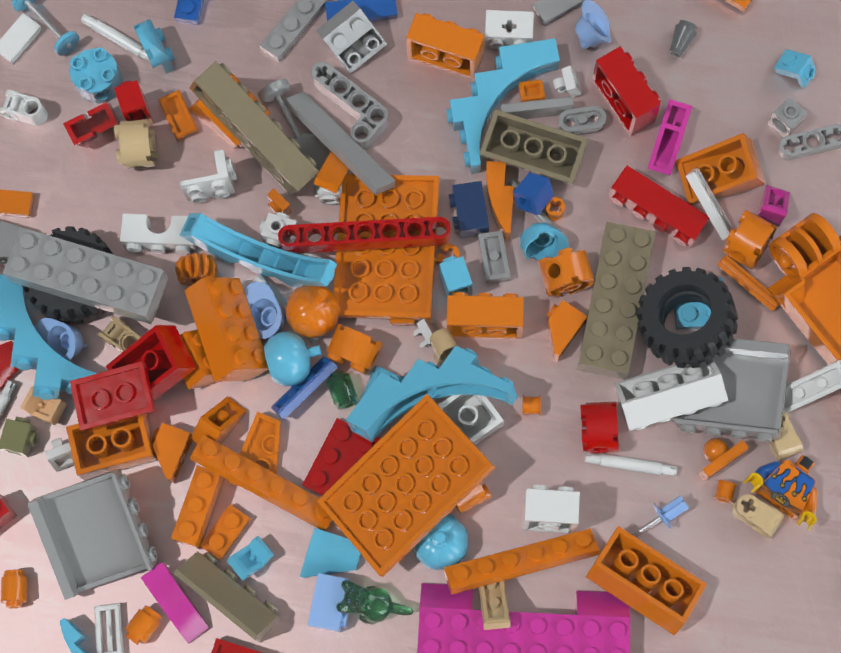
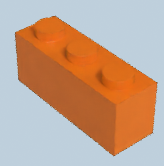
M196 466L171 536L172 540L200 550V544L204 540L225 480L224 477L207 468Z

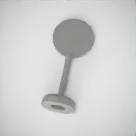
M280 79L265 86L258 92L259 99L265 103L277 101L295 135L294 140L300 146L298 150L304 156L309 155L317 164L315 168L320 171L329 156V149L313 133L300 134L281 98L289 91L290 84L288 80Z

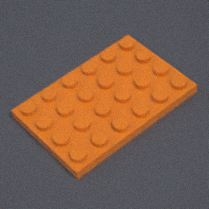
M347 174L342 182L339 222L438 217L440 177L390 175L396 181L394 187L375 195L355 174ZM437 228L434 229V231H433L434 234H436V235H437ZM411 229L408 234L416 237L421 234V231ZM388 230L383 235L387 238H392L396 235V232ZM364 231L358 237L368 239L371 233ZM338 233L337 241L345 239L346 234ZM436 246L336 251L337 266L335 268L333 294L341 308L339 318L422 320L425 318L432 320Z
M426 394L317 502L377 574L384 577L496 467L432 397Z

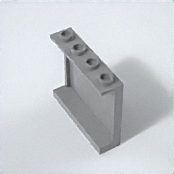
M734 339L731 346L724 347L726 352L721 357L718 355L713 357L722 375L728 401L722 402L717 407L699 409L690 415H680L677 419L674 418V423L677 428H680V431L685 433H695V430L705 431V434L711 436H720L721 433L731 434V437L736 439H746V436L757 437V440L762 442H772V439L779 440L791 357L790 346L784 343Z
M120 468L39 496L27 504L65 600L75 597L81 591L145 569L151 571L157 564V552L153 546H150L147 539V526L144 522L140 521L138 503L135 498L131 497L129 492V479L126 474H122Z

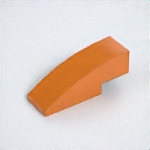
M487 161L486 188L491 213L499 231L502 230L504 239L510 240L514 186H504L505 163Z

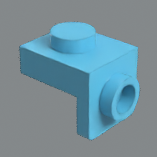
M787 49L774 66L777 74L797 79L800 87L804 88L813 79L816 72V67L810 55Z
M257 536L248 546L231 555L227 562L243 581L261 570L273 557V553L262 539Z

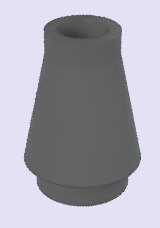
M680 20L679 24L675 25L669 50L671 55L682 58L684 52L697 35V26L686 20Z

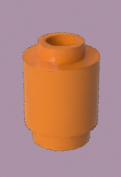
M24 570L4 571V577H1L0 603L6 604L8 609L21 608L22 604L27 603V577Z
M145 605L142 610L139 609L124 628L128 632L125 637L136 645L140 642L146 644L160 625L159 620L162 616Z

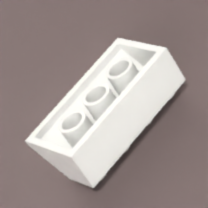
M706 361L699 363L700 367L692 368L691 364H686L685 369L677 368L675 364L614 383L629 430H641L650 424L667 422L673 417L683 414L690 415L699 409L717 407L722 402L728 401L722 375L715 361L708 365Z

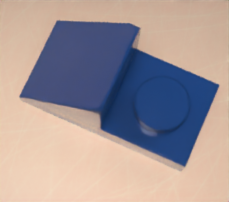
M178 0L174 14L175 22L198 25L204 0Z

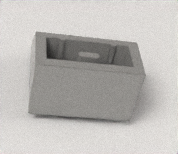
M354 1L350 2L316 30L350 74L387 45Z

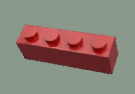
M626 165L610 189L609 197H611V200L620 207L625 206L632 210V214L635 217L651 222L656 230L661 233L666 232L670 234L682 246L687 245L691 248L710 219L708 215Z

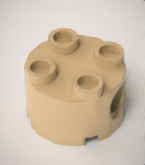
M151 118L136 121L123 120L120 121L119 125H114L115 139L119 140L120 149L116 150L117 162L124 165L125 169L139 166H156L157 162L153 161L152 158H157V142L155 129L150 130L149 126L153 125Z

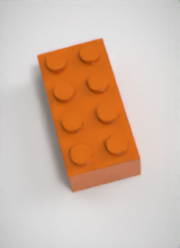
M203 277L185 290L215 382L252 380L269 369L264 348L240 278Z
M619 526L615 529L585 576L672 635H675L685 624L707 586V583Z

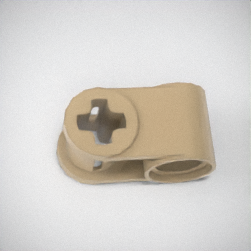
M114 315L111 316V322L103 332L97 334L102 340L120 352L125 351L131 342L137 341L140 338L137 333Z
M446 328L439 329L430 336V343L434 352L433 356L437 366L440 368L453 348L458 345L449 329Z
M784 411L780 439H772V442H769L772 453L778 461L803 451L801 440Z
M750 494L737 498L732 504V512L735 517L751 526L759 534L770 539L784 518V515L779 510L765 504ZM745 502L748 503L747 508L749 511L747 512L743 511L744 506L742 504Z

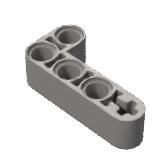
M326 62L316 63L311 69L314 86L357 120L351 128V138L363 150L369 149L388 127L387 109ZM338 88L347 89L344 93L335 92ZM356 102L365 103L362 107L353 106ZM374 116L383 117L379 122L372 120ZM360 133L368 135L365 139L356 138Z

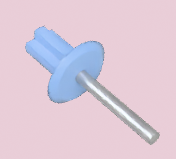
M681 495L661 509L654 502V508L659 516L633 532L632 535L637 538L660 521H663L668 528L673 529L669 521L687 510L689 506Z

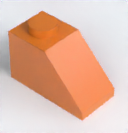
M564 300L559 305L554 304L547 313V317H549L547 328L553 359L557 362L587 320L585 314Z
M227 396L200 417L190 439L198 444L201 437L205 435L222 444L244 417L247 410Z
M162 423L160 428H156L152 436V442H154L153 449L166 479L175 484L193 442L190 439L192 434Z

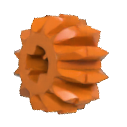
M206 253L187 254L186 256H181L176 261L175 273L177 280L182 285L190 287L203 277H217L218 267L213 255H207Z

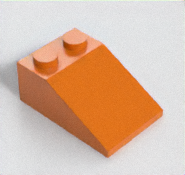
M744 133L676 160L687 201L690 205L700 203L686 178L689 171L695 168H699L716 199L744 193L765 184L753 142Z

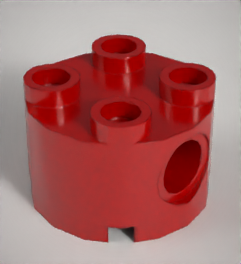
M590 402L581 405L582 428H587L582 429L583 452H619L617 402Z

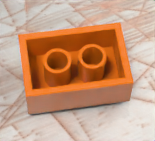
M416 13L406 37L407 58L474 79V73H477L484 55V34L473 28L465 29L459 27L452 21L444 22L438 20L430 14L424 13L422 15Z
M455 292L453 295H447V329H449L453 337L521 339L524 297H518L514 293L503 294V297L493 296L491 293H479L478 296H468L464 292Z
M146 414L87 431H80L79 423L66 427L76 474L83 480L119 468L123 470L157 460Z

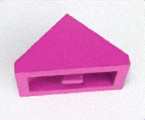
M766 185L757 215L779 227L788 211L790 192Z

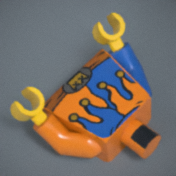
M801 455L795 464L787 459L783 463L778 461L760 466L743 481L744 484L746 482L752 483L754 489L751 490L752 492L758 494L793 521L799 518L797 525L800 526L802 521L806 522L809 526L807 530L810 531L816 523L817 518L815 514L818 491L814 487L816 480L808 475V472L814 465V462L808 457Z

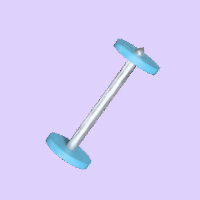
M12 0V7L16 11H23L29 8L58 38L54 46V51L58 55L62 56L69 53L78 44L79 35L75 31L62 35L33 4L35 0Z

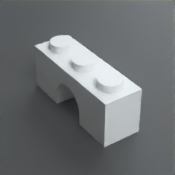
M123 213L120 242L127 251L141 252V249L159 254L166 251H175V253L182 255L197 252V245L179 236L188 216H171L170 227L165 232L156 234L151 232L152 222L147 214Z

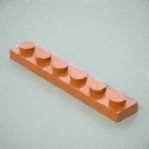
M205 435L201 437L191 454L190 459L314 527L326 531L332 519L317 502L320 499L319 497Z
M591 528L450 565L444 567L443 573L452 595L599 555L600 549Z

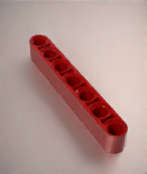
M444 217L295 224L283 226L278 232V240L282 250L295 254L441 246L450 240L451 226L450 222ZM438 227L446 230L443 235H436L433 231ZM411 229H418L421 231V234L413 237L408 232ZM388 230L396 232V235L392 238H387L383 234ZM364 231L371 233L368 239H361L358 236ZM337 233L346 234L345 239L341 241L335 240L334 236ZM314 234L321 236V239L317 242L309 241L310 236ZM292 235L296 237L293 243L284 242L287 236Z

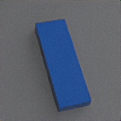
M338 0L325 2L327 21L352 1L357 4L370 22L398 18L396 0Z
M325 356L322 357L311 368L308 377L302 383L292 386L271 406V409L284 420L338 367Z

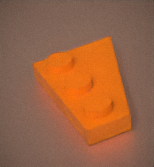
M257 412L240 455L277 474L281 421ZM228 480V483L242 488L241 486Z

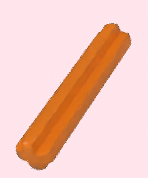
M725 255L718 262L717 265L721 270L770 311H774L779 306V303L767 288L729 256Z

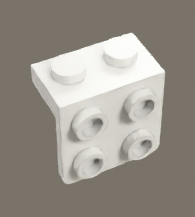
M224 149L214 151L218 174L180 182V188L188 201L202 203L207 198L216 197L222 199L236 193L234 180L238 179L236 168L231 157L226 156Z

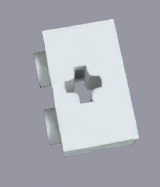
M486 10L485 46L499 49L502 46L532 42L534 12Z

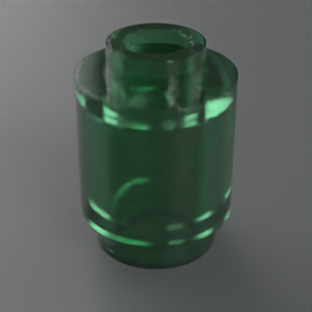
M342 370L332 373L326 384L333 404L337 405L339 410L357 404V393L350 374L344 373Z

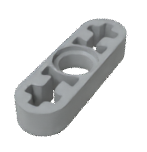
M834 124L785 136L780 141L777 152L781 158L793 160L841 148V137L838 141L836 138H830L833 132L841 136V125ZM808 137H815L819 141V146L816 148L809 147L806 139ZM787 143H789L790 147L797 146L792 152L789 149H784Z

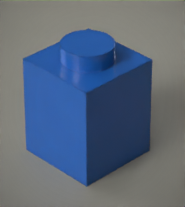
M531 172L527 174L513 191L518 209L537 216L554 197L550 179Z

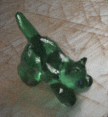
M344 580L341 584L345 594L344 599L336 606L337 611L340 613L360 614L359 619L365 624H376L384 621L391 613L398 615L413 614V609L394 603L388 591L376 586L364 588L349 580Z

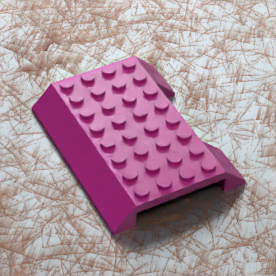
M421 583L417 653H630V607L609 592L576 591L575 615L509 612L510 628L484 630L482 611L472 610L473 589L451 595L448 584Z

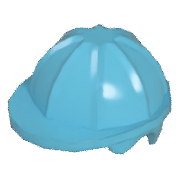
M546 222L533 223L520 236V247L526 259L540 260L546 257L553 258L558 256V251L569 246L567 236Z

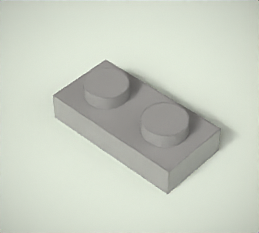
M502 230L478 234L486 283L510 280L511 276Z

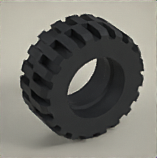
M66 226L65 231L56 228L52 230L53 234L49 235L113 254L107 244L97 234H91L88 229L79 228L77 231L74 226ZM22 285L29 301L47 318H53L68 325L71 321L76 325L83 324V319L86 318L91 322L97 319L95 314L100 311L103 314L106 312L99 308Z
M682 267V271L676 272V269L669 270L668 275L663 277L661 274L656 277V283L654 285L650 283L645 288L646 295H641L638 302L640 307L637 309L639 330L652 354L656 358H662L663 363L672 365L675 362L677 368L684 369L686 364H691L692 368L700 367L699 363L706 361L708 365L714 362V356L718 355L721 357L726 352L724 347L732 345L734 341L732 334L737 333L738 314L731 292H729L728 286L724 281H719L718 276L712 272L707 275L705 269L696 268V271H692L691 267ZM699 302L705 304L711 310L708 321L695 332L676 334L665 328V320L668 314L682 303Z

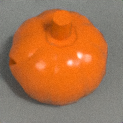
M304 285L296 288L288 297L285 315L292 329L298 334L309 338H319L330 333L335 328L341 308L334 294L326 287Z

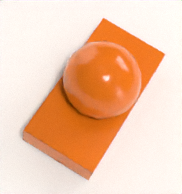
M712 438L708 440L704 445L703 452L706 459L712 463L703 468L699 475L703 480H708L742 455L748 449V445L742 440L728 450L726 442L722 439Z

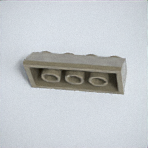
M495 109L479 155L573 185L587 147L588 138Z
M197 551L174 571L173 574L260 643L280 619L275 614L278 610L267 600L261 603L255 597L258 593L247 584L242 587L235 582L238 577L228 568L224 571L216 566L219 561L208 552L203 556Z

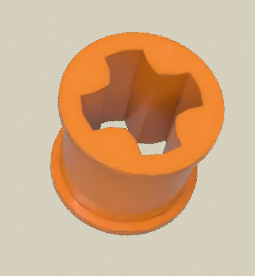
M553 197L545 206V214L551 221H558L563 217L565 203L561 198ZM551 205H552L554 208L557 207V206H559V212H557V211L551 212V211H550Z
M523 395L522 415L539 414L540 416L541 396L528 397Z
M717 480L718 484L713 499L725 503H733V496L737 485L729 481Z

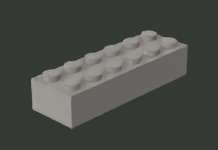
M20 227L2 273L10 282L148 324L153 322L168 281V276L163 269Z

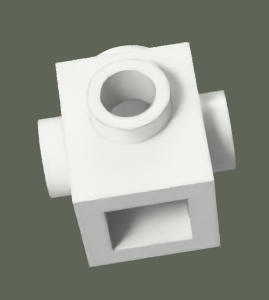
M268 213L267 219H263L261 222L259 233H261L265 244L280 248L278 240L279 230L283 226L298 223L284 213ZM292 235L287 236L284 242L293 243L296 237Z

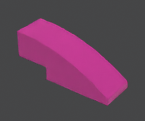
M669 99L647 169L671 176L692 109L691 105Z
M161 562L151 571L140 577L188 644L210 629L166 564Z

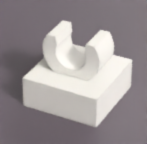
M571 66L562 68L563 77L553 80L555 90H558L559 94L568 92L573 98L582 95L577 73Z
M423 318L417 323L419 329H416L413 335L420 336L423 334L425 340L419 346L428 347L431 345L430 336L435 331L441 329L436 318H432V320Z
M61 437L51 441L53 449L45 453L47 460L57 472L74 465L70 443L63 444Z

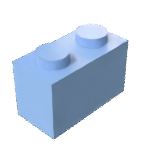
M318 573L308 620L309 627L340 632L341 627L346 628L349 612L345 611L347 599H352L353 592L349 593V591L354 588V586H350L349 579Z

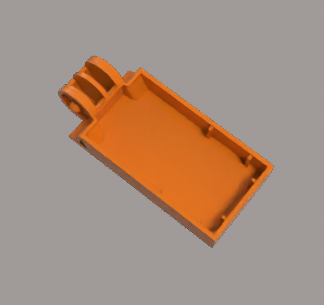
M811 213L769 243L770 254L785 276L767 290L827 364L830 365L841 360V236L838 237L833 227L825 218L819 214Z

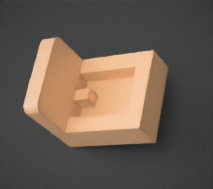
M31 387L20 409L37 419L56 426L67 403L60 399L43 400L33 396L34 387Z

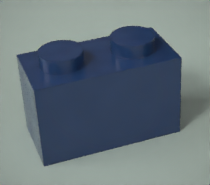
M482 181L452 185V194H448L450 208H455L456 216L452 217L454 231H459L460 239L488 233L489 222Z

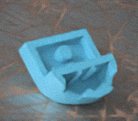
M151 19L134 25L133 27L152 67L154 68L162 64L166 74L173 71L174 67L171 62L175 58L170 47L164 48L162 44L166 39L160 27L155 29Z

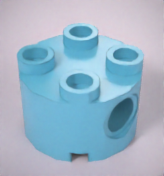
M98 47L85 50L74 56L70 61V77L82 98L92 101V103L100 104L116 97L114 87L120 86L123 83L122 73L112 55L104 48Z

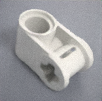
M6 90V99L2 108H0V116L12 121H21L36 126L46 122L48 112L38 98L13 90ZM38 108L35 113L30 114L32 110Z

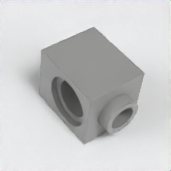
M788 97L773 112L768 125L784 138L789 136L803 122L808 112Z

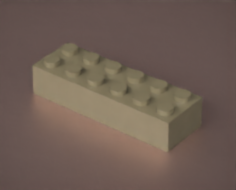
M215 61L193 81L189 87L190 90L289 195L298 192L319 172L315 168L317 166L316 162L309 155L304 156L298 150L300 148L299 144L292 137L287 138L282 132L283 127L274 118L271 120L265 114V107L259 101H253L247 95L249 91L241 82L236 83L230 76L232 73L225 64H219Z
M606 222L577 365L578 371L626 380L629 374L639 322L637 309L640 305L638 302L641 295H644L656 231Z

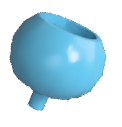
M291 331L277 333L270 337L264 345L265 357L271 377L275 383L282 386H296L302 383L310 374V358L322 355L320 345L307 348L302 337Z
M448 514L413 548V552L426 568L435 571L444 570V567L460 563L467 555L469 548L467 529L453 515Z

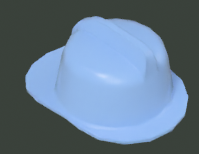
M591 0L582 2V16L575 25V31L579 37L581 47L583 49L588 47L595 48L603 42L610 43V25L605 12L598 4Z
M257 281L249 284L244 289V293L259 337L267 339L275 333L282 332L286 321L285 309L278 303L270 286L264 282Z
M43 318L34 327L41 338L56 353L68 361L77 356L82 348L87 347V343L83 342L80 330L75 326L65 324L53 318Z

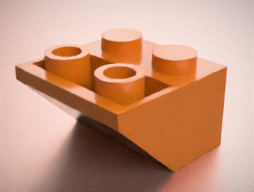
M198 330L183 332L180 336L197 367L183 378L188 390L214 383L215 381Z

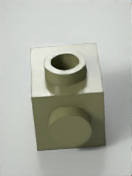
M16 417L15 420L6 418L0 438V449L7 453L29 457L31 447L36 445L38 439L37 428L30 424L31 420Z

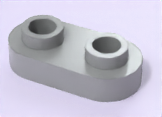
M599 106L568 109L560 114L558 128L575 135L596 132L604 127L606 113ZM596 118L598 122L591 123L589 119ZM571 121L574 123V126L569 127L566 125V122Z

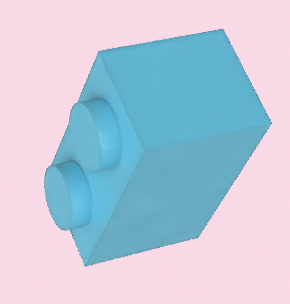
M451 256L444 259L443 263L439 264V273L446 298L447 295H453L455 292H464L468 296H472L473 284L464 257L457 258V256Z

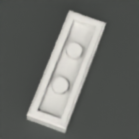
M695 168L689 171L686 178L720 238L724 240L733 228L699 168Z
M841 360L787 384L783 411L788 413L840 389Z

